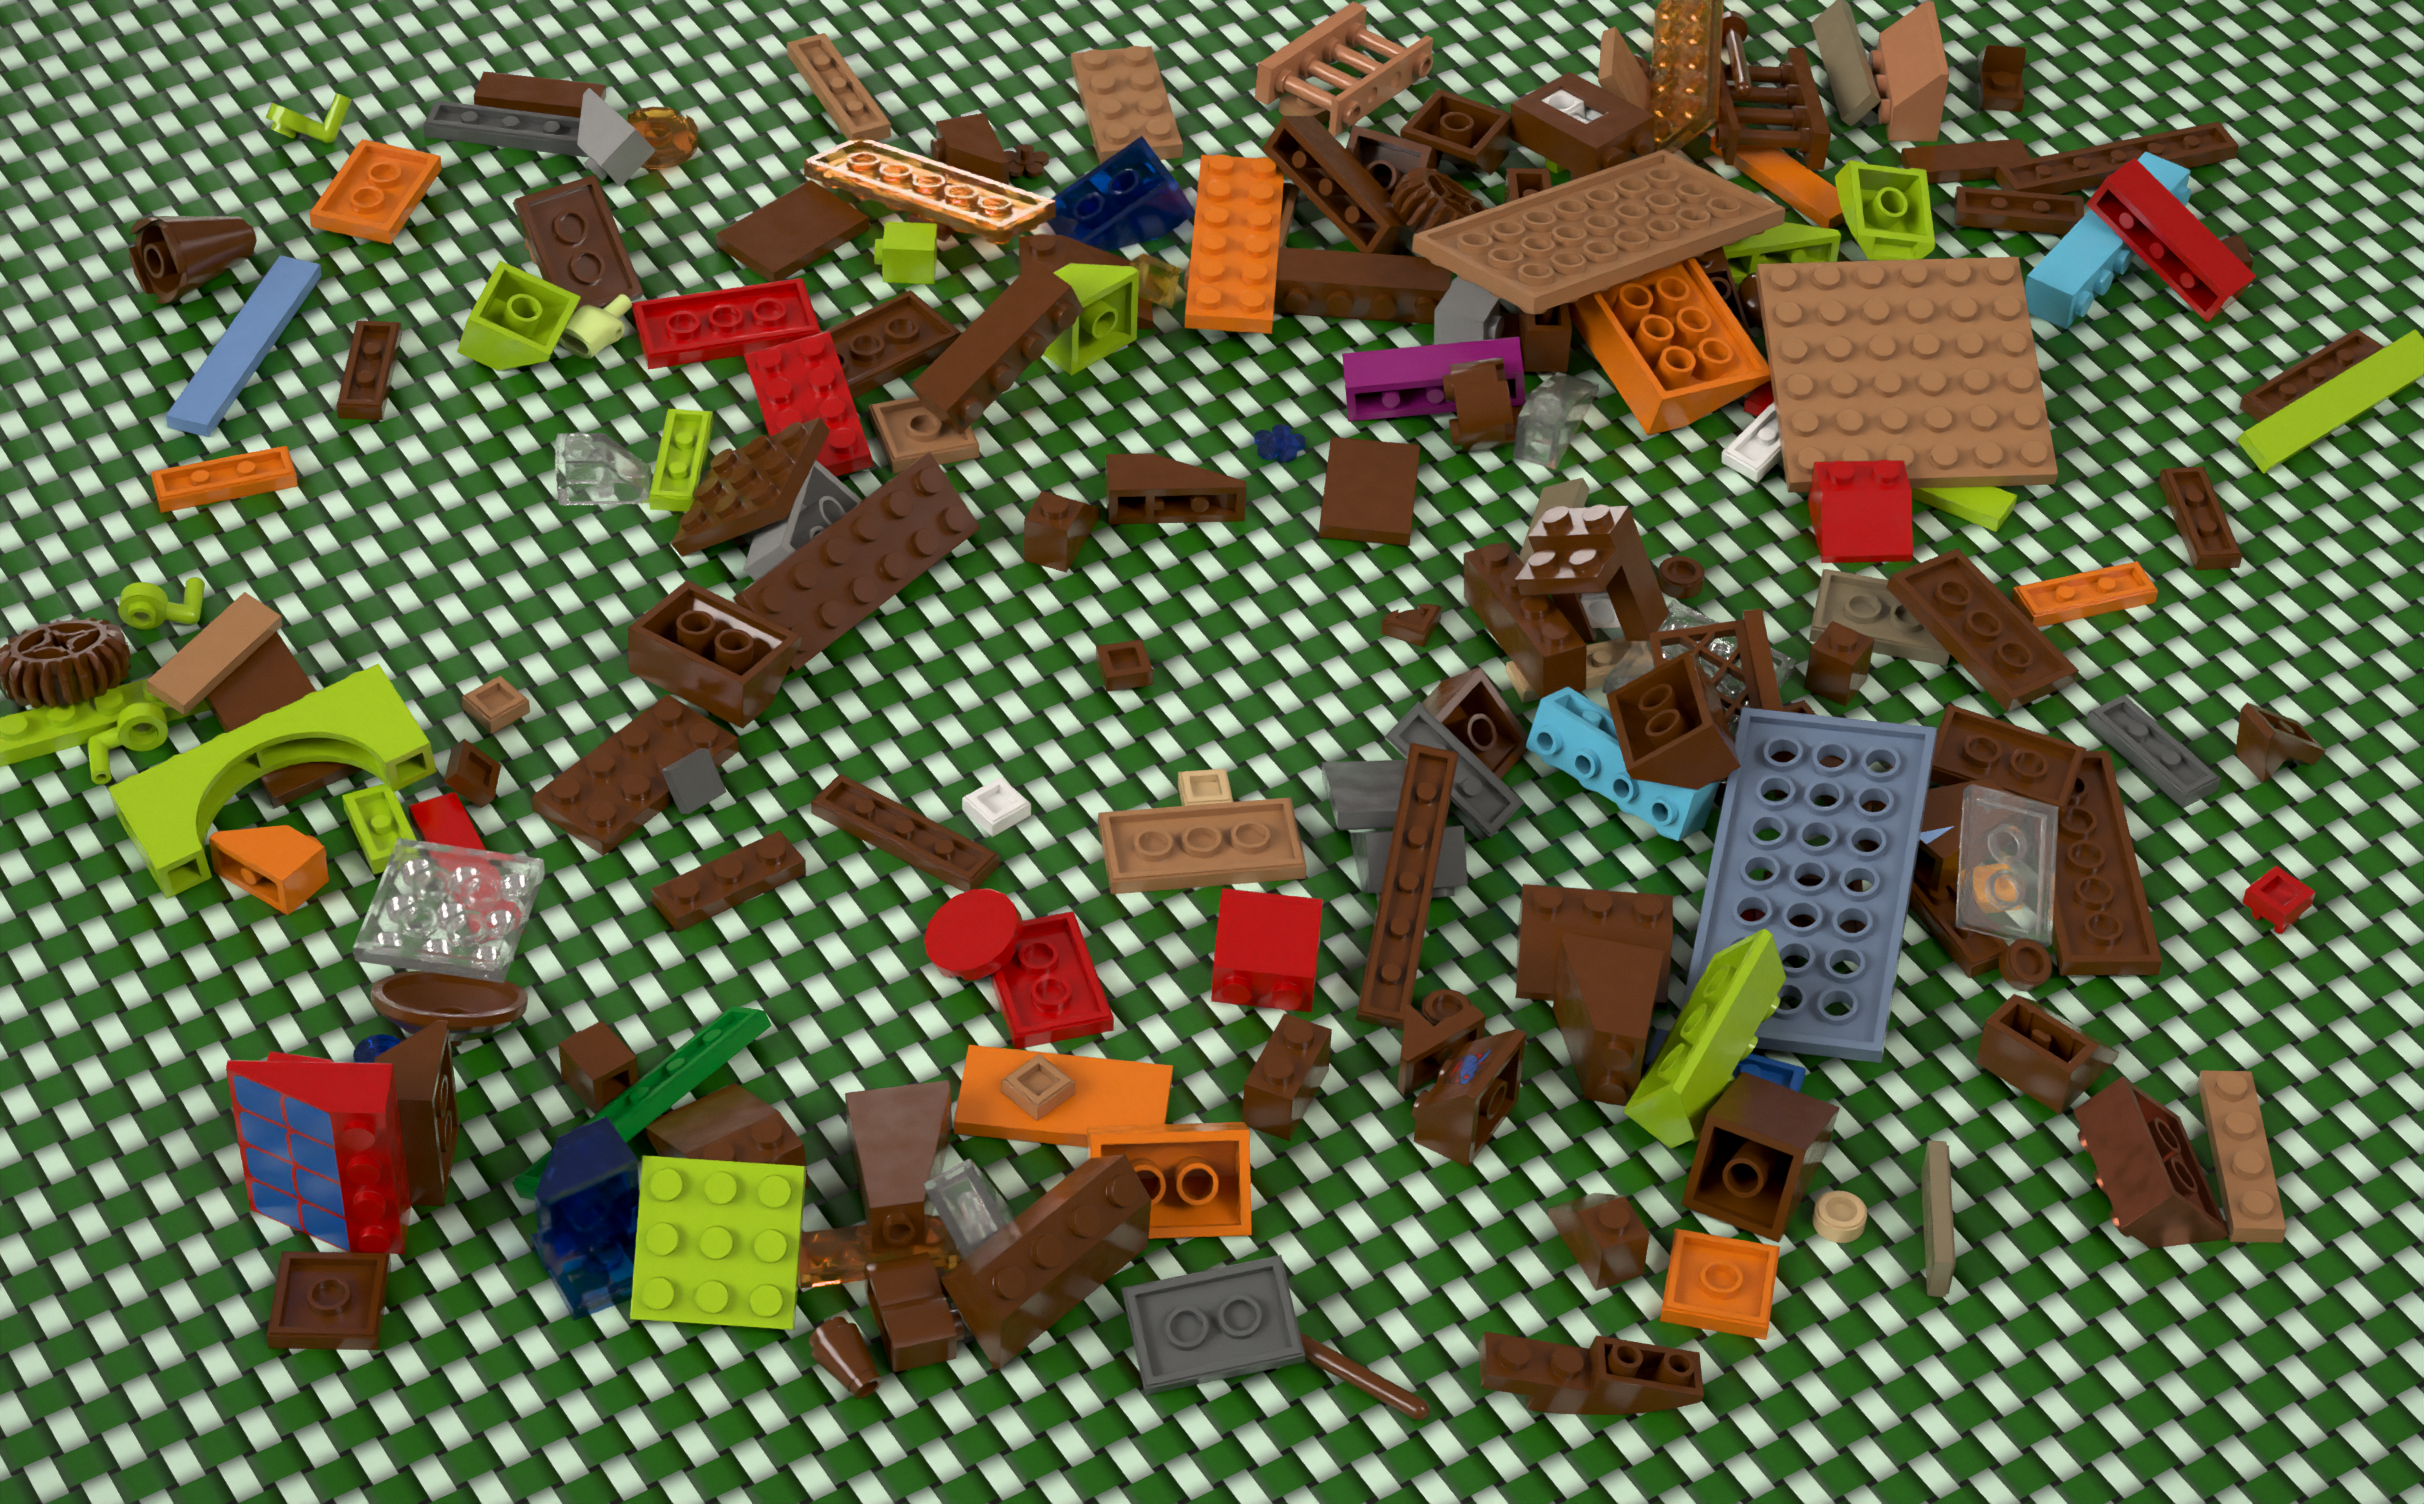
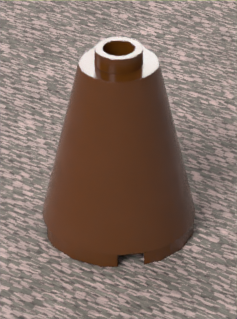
M149 216L137 220L131 228L130 235L136 234V246L129 248V257L133 272L141 288L146 294L155 293L160 298L156 302L164 304L181 299L250 258L254 252L257 239L253 227L239 216Z

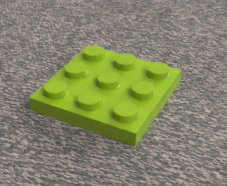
M643 1156L630 1319L794 1330L807 1166Z

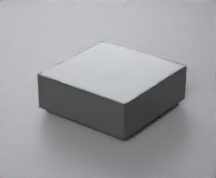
M699 748L661 770L680 814L688 815L726 793L709 749Z

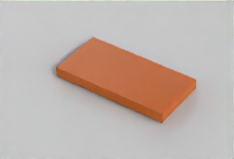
M969 1045L954 1119V1134L1087 1147V1127L1166 1124L1173 1078V1065ZM1040 1054L1075 1081V1094L1037 1121L1001 1092V1081Z

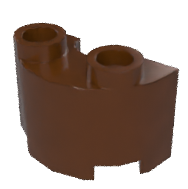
M1503 357L1450 364V374L1442 375L1446 402L1455 401L1457 418L1449 420L1452 446L1461 445L1462 453L1515 445L1513 415Z

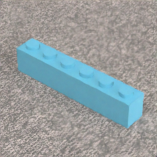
M2145 152L2138 161L2186 207L2191 195V189L2187 188L2191 170ZM2090 209L2027 275L2024 290L2028 312L2067 329L2078 316L2084 317L2087 314L2093 300L2098 295L2103 296L2108 291L2113 278L2118 273L2124 274L2136 253Z

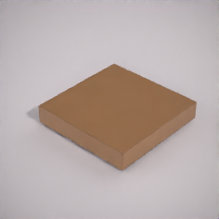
M1616 26L1603 31L1598 73L1599 84L1604 90L1651 113L1653 86Z
M918 396L869 405V419L892 474L901 472L928 452L932 454L938 465L979 458V443L971 425L961 435L928 411Z

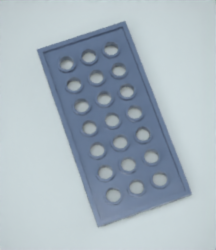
M1742 707L1734 745L1741 767L1728 775L1681 1011L1714 954L1765 928L1773 934L1781 963L1783 959L1791 955L1803 956L1808 960V963L1800 968H1789L1782 964L1786 980L1777 996L1779 998L1791 996L1798 999L1801 1003L1798 1007L1791 1010H1782L1777 1007L1775 1012L1766 1021L1761 1022L1754 1034L1758 1037L1755 1048L1882 1063L1937 741L1936 727ZM1779 751H1788L1796 756L1793 760L1783 763L1774 761L1771 756ZM1828 756H1836L1845 761L1842 765L1834 768L1825 767L1819 763ZM1878 761L1888 762L1893 766L1890 771L1885 773L1874 772L1868 767ZM1771 790H1782L1788 794L1784 800L1777 802L1769 801L1763 797L1764 794ZM1820 795H1830L1838 800L1835 804L1828 807H1820L1812 802V800ZM1871 800L1881 801L1887 805L1885 809L1879 812H1869L1861 806ZM1764 829H1774L1781 834L1772 841H1763L1755 836ZM1814 834H1821L1827 836L1830 841L1823 846L1816 847L1807 844L1805 839ZM1861 840H1873L1880 845L1879 848L1871 852H1862L1854 847ZM1759 868L1767 869L1773 873L1771 878L1764 881L1752 880L1747 875ZM1806 874H1815L1823 879L1820 884L1812 887L1803 886L1797 882L1801 876ZM1854 880H1866L1873 887L1865 892H1854L1847 885ZM1747 909H1759L1766 914L1762 919L1753 922L1746 921L1739 916ZM1800 914L1810 915L1816 920L1807 927H1797L1789 922L1791 918ZM1857 920L1864 923L1866 927L1860 932L1848 933L1839 926L1845 921ZM1840 961H1851L1859 967L1850 974H1840L1832 969L1833 965ZM1835 1002H1842L1851 1007L1850 1012L1842 1016L1830 1015L1824 1009L1829 1004Z

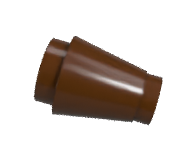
M839 1316L826 1321L812 1333L809 1338V1345L813 1349L812 1358L851 1392L857 1400L870 1396L881 1386L883 1379L878 1374V1370L855 1323H848L844 1317Z

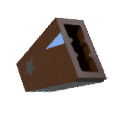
M1990 778L1928 789L1914 875L1936 892L1948 886L2018 839L2025 805ZM1875 801L1872 803L1871 812L1882 811L1887 805L1881 801ZM1870 840V841H1872L1874 844H1876L1878 847L1880 846L1877 842H1875V841H1873V840Z

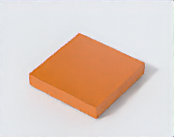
M1675 1229L1660 1322L1766 1340L1780 1247Z

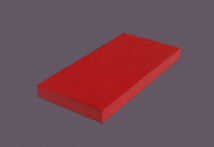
M803 278L632 303L631 308L648 370L743 356L747 353L821 333Z

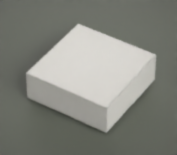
M999 777L963 797L962 810L988 834L994 837L1031 816V803L1002 777Z

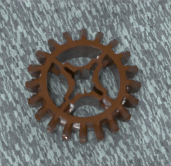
M1425 166L1412 167L1407 174H1404L1391 196L1392 206L1395 212L1399 214L1400 220L1405 222L1409 230L1416 234L1489 209L1483 205L1482 200L1476 198L1471 190L1464 188L1459 181L1456 182L1447 174H1440L1436 169H1429Z
M74 617L67 621L57 619L54 623L47 625L40 623L38 628L33 630L25 629L21 636L12 637L8 640V644L0 648V683H2L8 699L16 701L18 705L22 706L31 705L32 708L36 709L42 706H49L54 709L58 705L68 704L72 706L75 702H88L91 697L96 695L104 696L107 693V689L118 687L120 681L129 676L128 670L131 668L129 645L120 627L104 619L97 621L96 618L89 617L79 620L77 617Z

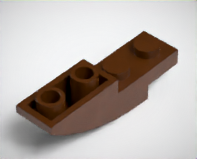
M1486 1331L1479 1343L1481 1388L1526 1395L1527 1410L1557 1414L1622 1415L1674 1409L1700 1403L1704 1397L1700 1352L1597 1335L1590 1348Z

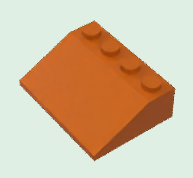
M1694 257L1674 263L1672 267L1660 268L1642 275L1639 279L1624 281L1611 286L1606 291H1597L1580 297L1576 302L1568 303L1570 319L1647 435L1685 427L1771 380L1769 365Z

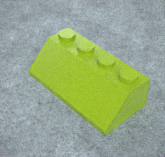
M1764 928L1714 954L1623 1111L1670 1149L1689 1140L1696 1142L1700 1139L1708 1111L1735 1081L1732 1073L1738 1062L1743 1061L1755 1048L1758 1037L1754 1034L1761 1022L1766 1021L1780 1004L1781 999L1777 994L1786 980V975L1773 934Z

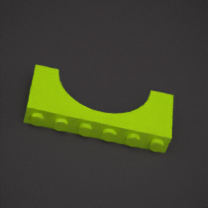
M378 663L363 671L352 673L347 678L324 689L311 692L302 699L274 712L265 713L258 719L228 733H222L213 740L185 753L174 755L167 761L148 770L131 775L123 781L108 787L119 821L163 895L168 899L212 878L205 856V843L214 818L234 794L265 774L301 763L338 762L353 765L372 773L382 780L392 792H395L436 773L437 770L430 741Z

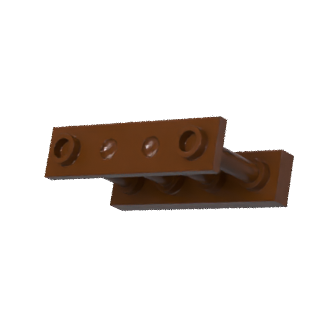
M1708 43L1705 59H1699L1697 81L1704 86L1715 126V147L1721 148L1725 165H1734L1737 145L1797 148L1799 153H1803L1807 169L1824 170L1831 132L1805 49L1788 47L1785 63H1780L1779 67L1748 65L1751 82L1777 83L1779 88L1752 86L1751 94L1747 97H1741L1737 94L1735 85L1727 84V81H1734L1731 65L1722 64L1717 45L1715 43ZM1733 102L1784 105L1785 109L1734 107ZM1739 124L1790 126L1792 131L1740 128Z

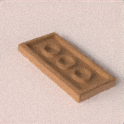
M1291 797L1098 813V828L1110 894L1306 879L1307 866Z

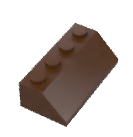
M1125 1154L1088 1159L940 1278L994 1369L1003 1367L1148 1247L1151 1198Z

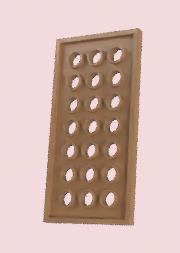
M1660 150L1414 234L1412 251L1429 259L1432 264L1456 273L1462 280L1473 282L1490 291V294L1494 297L1503 298L1515 304L1525 313L1542 314L1547 309L1564 303L1576 302L1580 297L1588 294L1606 291L1611 286L1624 281L1639 279L1644 274L1660 268L1672 267L1674 263L1682 260L1700 257L1707 251L1721 246L1733 245L1735 241L1752 235L1763 234L1765 230L1784 224L1785 208L1666 150Z

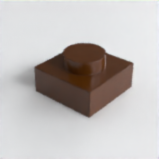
M1142 639L1096 646V663L1107 692L1153 685V669Z
M463 739L451 748L444 782L457 793L482 808L494 800L501 764L466 739Z

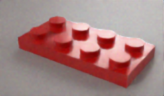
M830 331L744 354L748 373L769 437L782 432L786 427L795 422L803 424L820 417L831 430L816 458L822 466L835 477L873 467L872 456Z

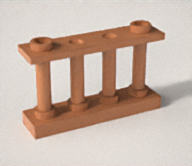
M1353 1L1258 63L1254 99L1269 105L1282 95L1290 92L1330 111L1328 131L1332 136L1336 137L1404 89L1427 76L1433 65V56L1431 55L1433 38L1426 35L1408 48L1387 40L1367 30L1365 25L1367 7ZM1361 45L1390 60L1382 64L1352 49ZM1337 60L1367 74V76L1359 80L1329 66V64ZM1314 76L1343 90V92L1335 96L1305 80Z

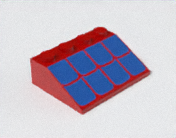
M227 1060L226 1072L250 1210L347 1252L404 1254L411 1212V1197L393 1063Z

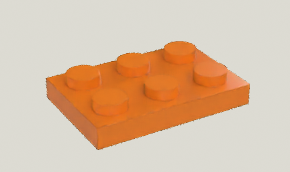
M361 139L309 213L311 227L369 239L374 242L391 244L442 170L441 156Z

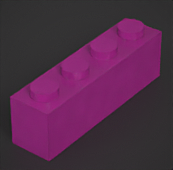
M1519 337L1342 353L1348 422L1456 412L1455 401L1446 402L1442 375L1450 374L1449 365L1503 357L1511 406L1526 405L1524 369Z

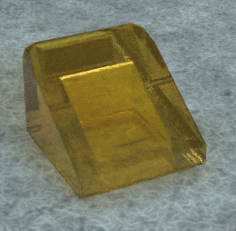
M1144 253L1131 260L1130 266L1139 270L1138 297L1168 309L1172 308L1181 268Z

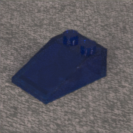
M1143 136L1037 208L1056 235H1064L1103 251L1161 238L1195 215V210L1178 183Z

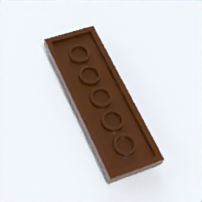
M928 452L735 595L733 599L737 605L801 635V645L789 667L787 676L797 671L968 539L981 526L932 454Z
M2086 751L2062 823L2029 812H2023L2060 976L2159 975L2162 959L2109 751Z

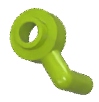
M336 93L324 123L315 121L273 102L270 105L266 118L273 121L270 129L293 139L298 131L324 143H332L338 135L352 99Z
M198 577L189 578L186 581L183 605L168 602L166 593L157 585L147 582L132 583L121 592L118 614L124 623L136 629H153L160 626L165 620L195 625L201 615L205 583Z
M152 703L132 704L120 712L116 727L89 738L88 753L91 779L95 784L102 785L111 780L108 750L124 745L135 751H149L159 747L166 741L168 725L166 714L162 708Z

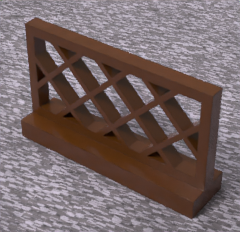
M1762 608L1743 611L1742 620L1649 633V644L1654 669L1669 661L1663 657L1661 647L1680 644L1691 650L1697 660L1699 657H1702L1720 668L1711 678L1715 688L1727 674L1744 683L1745 689L1735 701L1718 691L1722 706L1728 709L1724 713L1727 724L1735 715L1740 717L1742 707L1745 708L1743 705L1747 700L1749 708L1783 712ZM1735 636L1737 648L1727 660L1708 649L1714 639ZM1738 660H1740L1741 669L1735 666ZM1731 735L1733 743L1735 745L1736 738ZM1779 751L1771 756L1774 761L1782 763L1793 760L1791 752ZM1728 776L1720 781L1714 799L1724 798L1727 782L1723 781H1727ZM1771 790L1774 791L1775 799L1788 796L1782 790Z

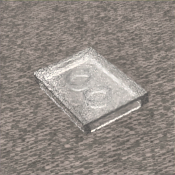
M1971 784L1963 789L1956 927L2013 942L2019 939H2031L2041 944L2044 948L2052 944L2058 806Z

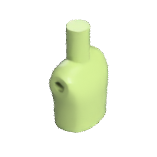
M620 294L604 309L589 304L581 306L575 311L559 340L560 344L581 358L591 359L602 349L617 342L622 337L624 324L619 318L632 308L630 299L626 295Z

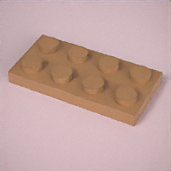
M1130 46L1125 49L1102 51L1094 49L1086 52L1071 53L1072 72L1100 165L1182 158L1183 143L1152 46Z

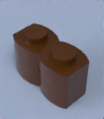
M928 1252L865 1265V1293L876 1327L879 1330L882 1346L893 1373L956 1359L957 1341L964 1340V1326L958 1308H949L946 1298H949V1293L940 1279L946 1274L943 1266L935 1267Z

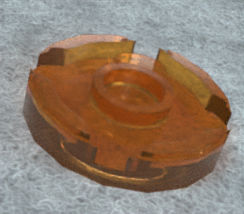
M654 106L637 109L628 114V120L626 121L656 150L641 168L664 169L674 167L689 160L697 151L699 142L698 127L687 114L685 119L678 115V110Z

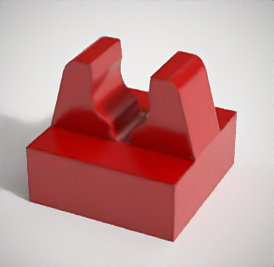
M2274 866L2246 889L2242 903L2252 909V915L2255 919L2266 918L2276 925L2274 931L2282 934L2295 924L2304 911L2312 906L2316 892L2278 866Z

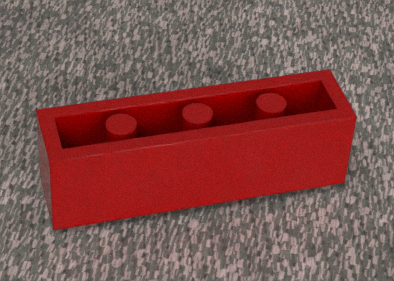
M2133 158L2108 176L2086 203L2207 323L2235 303L2257 277L2136 158Z

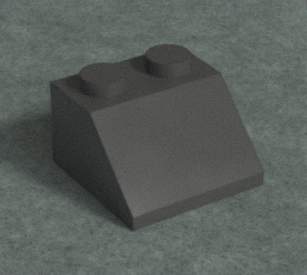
M1445 825L1431 898L1455 896L1454 886L1468 885L1464 826ZM1393 830L1350 833L1362 892L1376 893V900L1379 902Z

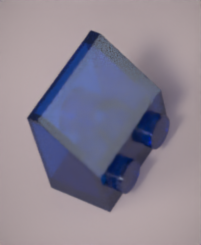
M607 1116L590 1124L578 1126L571 1132L558 1137L535 1192V1205L541 1265L545 1271L637 1231L640 1196L637 1158Z

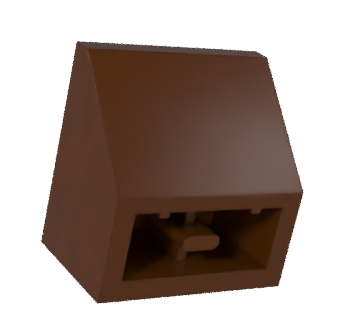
M2013 994L1985 1021L1976 1063L2061 1115L2118 1059L2119 1052L2038 1002Z

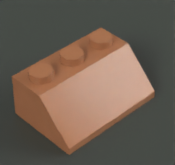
M1925 1L1879 34L1877 50L1870 51L1869 65L1872 74L1875 75L1874 81L1881 99L1878 107L1879 124H1885L1888 141L1937 142L1949 71L1934 1Z

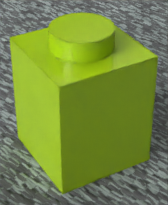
M885 221L883 239H875L874 250L875 265H882L883 282L935 284L937 224Z

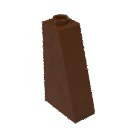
M949 1080L845 1093L847 1135L872 1250L926 1244L952 1131Z

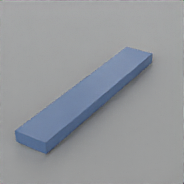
M281 255L278 257L167 413L166 421L168 428L210 437L321 278L320 264Z

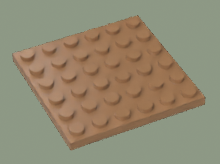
M2019 257L1758 264L1756 280L1788 493L1809 492L1814 462L1904 460L1911 489L2055 484L2058 470Z

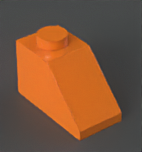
M288 825L219 831L209 837L214 872L286 915L291 914L329 882L325 847L315 837L304 835Z

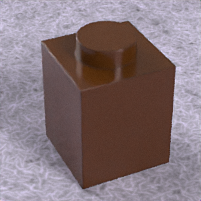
M1832 621L1811 646L1804 689L1846 707L1867 681L1874 639Z
M602 1020L582 1031L573 1033L568 1039L558 1043L562 1079L594 1114L602 1110L639 1080L637 1057Z

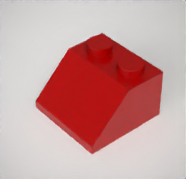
M1904 460L1814 462L1812 483L1807 503L1821 563L1911 562L1913 557L1912 491Z
M1222 888L1213 963L1211 1002L1312 1013L1318 971L1323 899Z

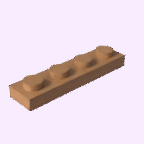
M825 33L787 42V56L852 147L867 145L874 141L891 137V123Z
M2201 1070L2197 1085L2227 1229L2230 1233V1242L2282 1243L2286 1232V1225L2252 1071Z

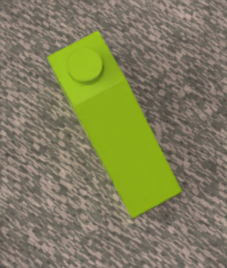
M1784 222L1782 225L1765 230L1763 234L1752 235L1735 241L1733 245L1723 246L1734 283L1738 284L1748 274L1755 273L1758 264L1837 262L1841 234L1839 230Z

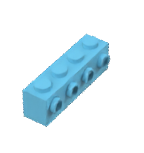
M1570 687L1561 689L1540 700L1525 746L1540 756L1547 765L1563 770L1579 780V783L1584 788L1600 793L1616 803L1621 811L1639 817L1655 827V830L1660 835L1674 839L1677 842L1705 827L1720 781L1710 783L1699 790L1631 779L1626 771L1611 712Z

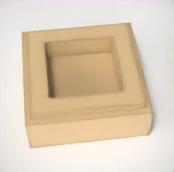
M1226 768L1178 772V788L1182 806L1233 802Z

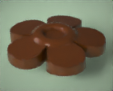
M1028 144L1017 146L1016 152L1004 151L1009 160V175L1013 177H1020L1024 172L1029 177L1040 176L1044 172V166L1049 163V155L1046 152L1037 151L1034 153L1033 146Z

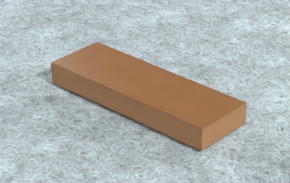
M244 592L147 680L148 692L185 716L282 627V616Z

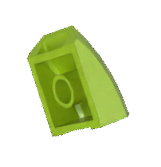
M1849 160L1837 173L1835 181L1841 210L1851 234L1868 260L1923 259L1934 250L1935 238L1925 169H1903Z

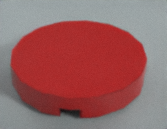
M990 888L972 889L954 896L937 910L928 923L924 938L926 953L943 976L953 979L951 975L962 977L964 981L978 980L995 973L1011 960L1016 952L1014 945L1018 941V936L1022 940L1024 926L1020 912L1004 893Z

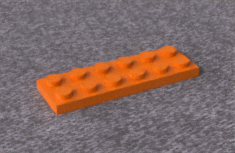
M1224 154L1201 155L1184 328L1272 334L1285 173L1271 158L1231 157Z

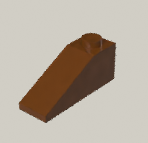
M1153 453L1106 454L1105 493L1108 525L1245 521L1246 481Z

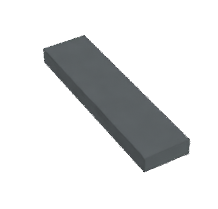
M436 100L423 125L424 137L588 157L577 145L580 118Z

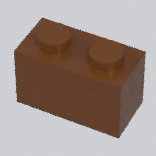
M1285 1013L1283 1014L1244 1083L1242 1122H1245L1247 1127L1287 1141L1291 1140L1329 1071L1332 1029Z

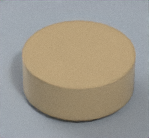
M1830 1191L1820 1196L1816 1201L1812 1219L1813 1226L1819 1235L1829 1241L1836 1243L1851 1242L1858 1239L1864 1232L1867 1208L1864 1202L1852 1193Z

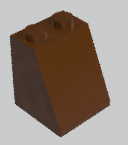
M1563 932L1553 1011L1585 1099L1611 1105L1626 1106L1642 1080L1654 1021L1664 950Z
M1742 1072L1706 1115L1681 1205L1779 1243L1827 1152L1840 1107Z

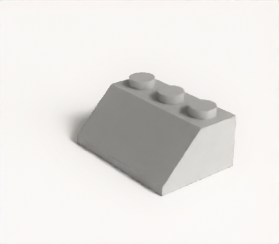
M815 460L787 517L756 529L743 570L754 581L861 502L862 499Z

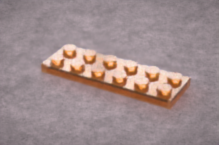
M1663 0L1655 10L1651 90L1648 108L1649 113L1655 116L1654 152L1666 150L1674 154L1718 120L1724 0Z
M858 136L804 160V176L820 181L825 187L840 188L852 192L855 197L860 199L876 200L886 204V207L889 209L905 210L917 214L924 221H937L952 226V229L957 232H970L979 235L992 244L1007 243L1011 238L1025 231L1038 228V225L1056 217L1055 200L862 136Z

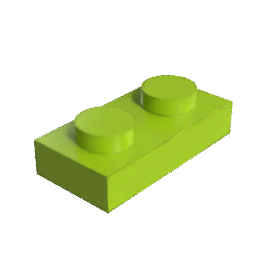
M385 783L342 795L344 810L373 874L421 861L420 846L395 792H392Z

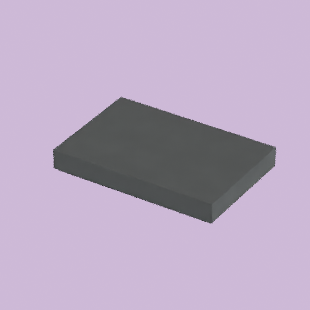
M1406 760L1322 762V780L1337 828L1340 830L1393 828Z
M1282 1255L1122 1288L1145 1396L1305 1362V1353Z

